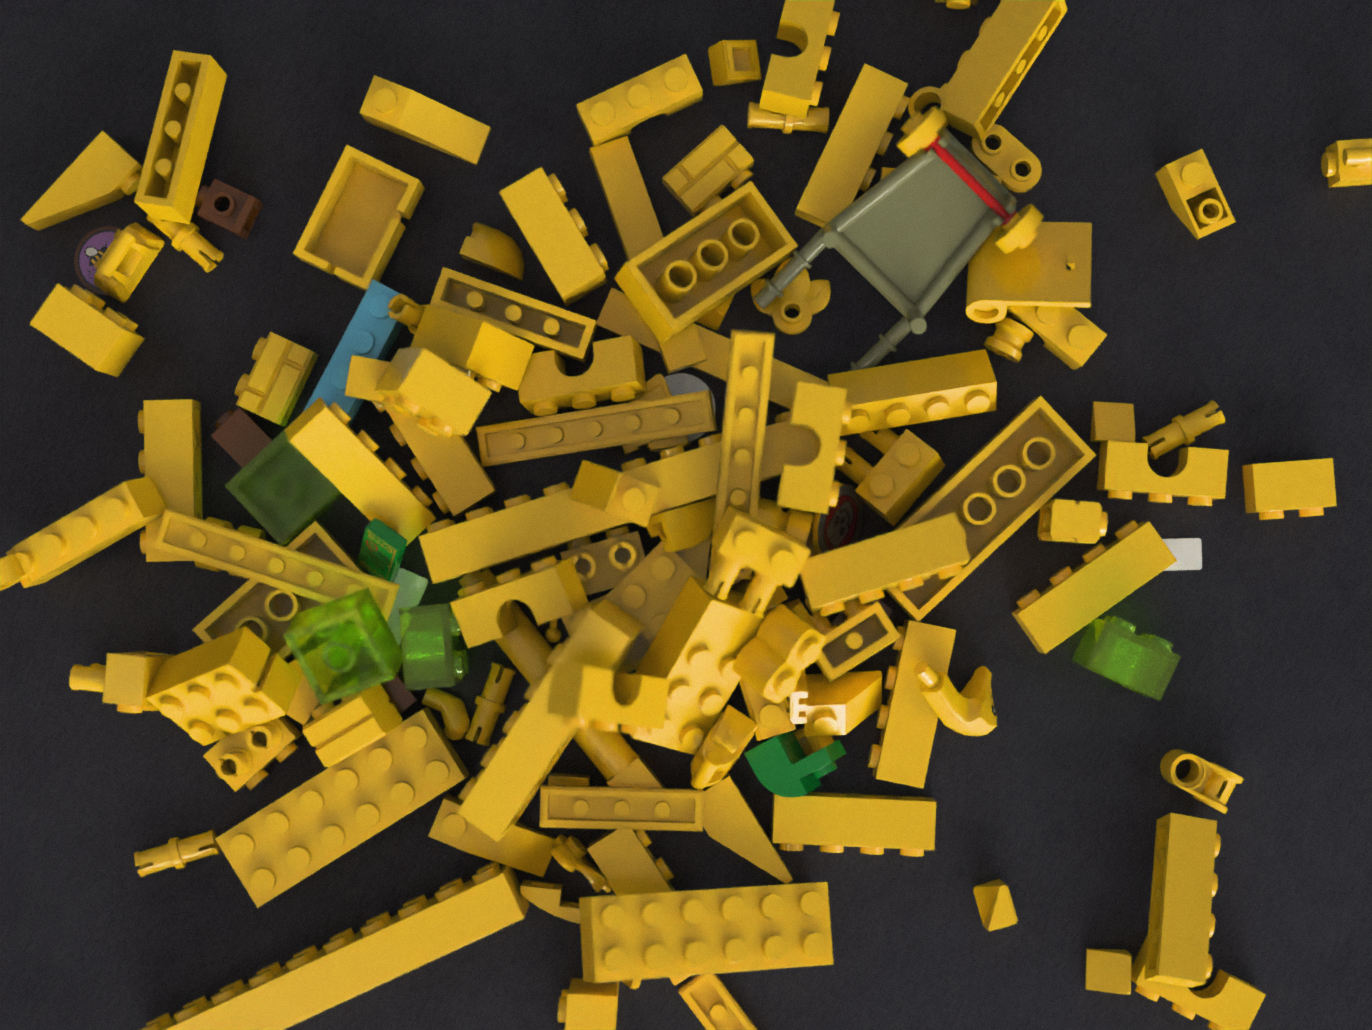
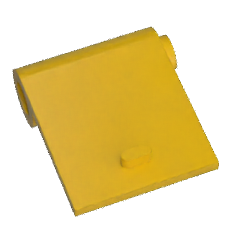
M1041 222L1036 228L1039 233L1031 243L1023 249L1016 247L1007 254L993 242L998 232L1002 229L1001 226H997L968 261L966 315L973 321L979 323L998 322L1006 316L1007 305L1090 307L1092 223ZM1066 260L1067 265L1070 266V270L1066 268Z

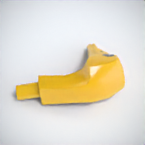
M921 661L914 667V673L923 682L920 687L921 693L943 724L948 728L963 735L983 736L997 727V715L991 690L992 673L986 666H980L975 670L970 681L960 694L956 691L946 673L935 672L926 661Z

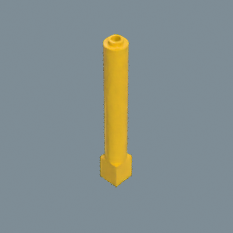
M487 568L483 572L480 570L470 572L458 582L463 588L480 580H484L486 586L498 581L489 568ZM461 589L457 592L459 596L463 595ZM514 601L513 612L519 626L505 636L494 640L531 685L537 677L541 678L546 670H550L551 666L546 664V661L554 649ZM589 720L588 728L579 727L573 736L576 743L607 780L609 787L666 788L618 729L617 732L592 729L593 720Z

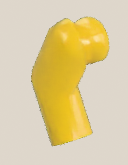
M429 686L422 704L441 712L445 724L444 734L447 738L454 741L461 740L469 730L470 719L464 702L454 695Z

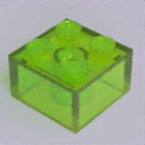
M285 431L281 432L225 485L279 545H289L343 495L289 441Z
M368 587L296 614L283 635L321 705L394 679L405 657Z
M440 603L398 608L405 690L456 686L463 682V676L469 674L467 650H460L459 635L462 632L451 604Z
M1106 615L1104 620L1094 619L1091 621L1071 661L1142 696L1160 701L1181 658L1180 655L1170 651L1173 644L1153 634L1148 635L1142 632L1141 636L1134 634L1135 625L1116 616Z

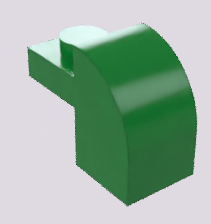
M789 731L769 739L744 754L756 777L765 788L779 796L794 798L806 795L820 787L821 783L818 778L837 769L838 767L834 761L847 753L840 740H837L806 757L794 732Z

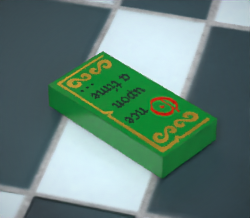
M374 518L365 529L357 564L373 576L393 582L401 565L407 539L379 519Z

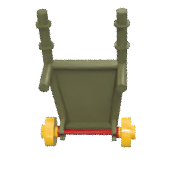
M935 106L924 115L919 111L916 112L901 128L905 134L896 146L909 158L824 225L800 251L795 249L792 252L795 256L771 280L766 278L764 280L766 285L753 297L755 302L765 309L777 296L783 297L784 293L782 291L806 267L808 269L812 267L810 262L825 247L835 248L903 315L885 335L882 333L878 335L880 340L856 363L854 361L850 363L851 368L848 371L875 367L891 350L894 353L898 350L896 345L911 330L915 334L925 332L927 328L925 315L997 226H1001L1002 229L998 232L993 242L1005 254L1011 252L1016 247L1020 249L1025 248L1039 233L1036 228L1041 223L1044 215L1033 204L1025 206L1017 213L1015 211L1017 205L1015 197L942 126L947 118Z

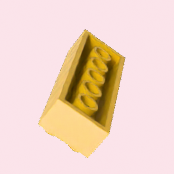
M1042 396L1033 399L893 530L896 531L955 512L970 556V561L967 564L961 565L963 572L945 579H939L938 573L923 577L924 585L903 592H900L899 586L885 589V591L913 621L919 622L1088 464L1096 454Z
M606 598L596 605L590 603L585 610L581 609L568 628V630L573 632V635L568 637L563 644L559 643L546 661V664L551 666L550 670H546L541 678L537 677L524 695V698L529 700L528 704L525 703L519 712L516 710L502 729L507 736H503L497 745H492L480 763L485 769H482L476 778L472 777L460 793L459 798L464 802L457 812L458 815L496 841L503 837L517 823L579 729L577 726L562 725L564 716L546 714L553 662L614 670L616 672L646 626L645 624Z
M427 706L403 721L385 736L319 773L218 836L215 840L258 908L461 782L470 773Z
M828 882L579 898L584 982L597 983L833 965Z

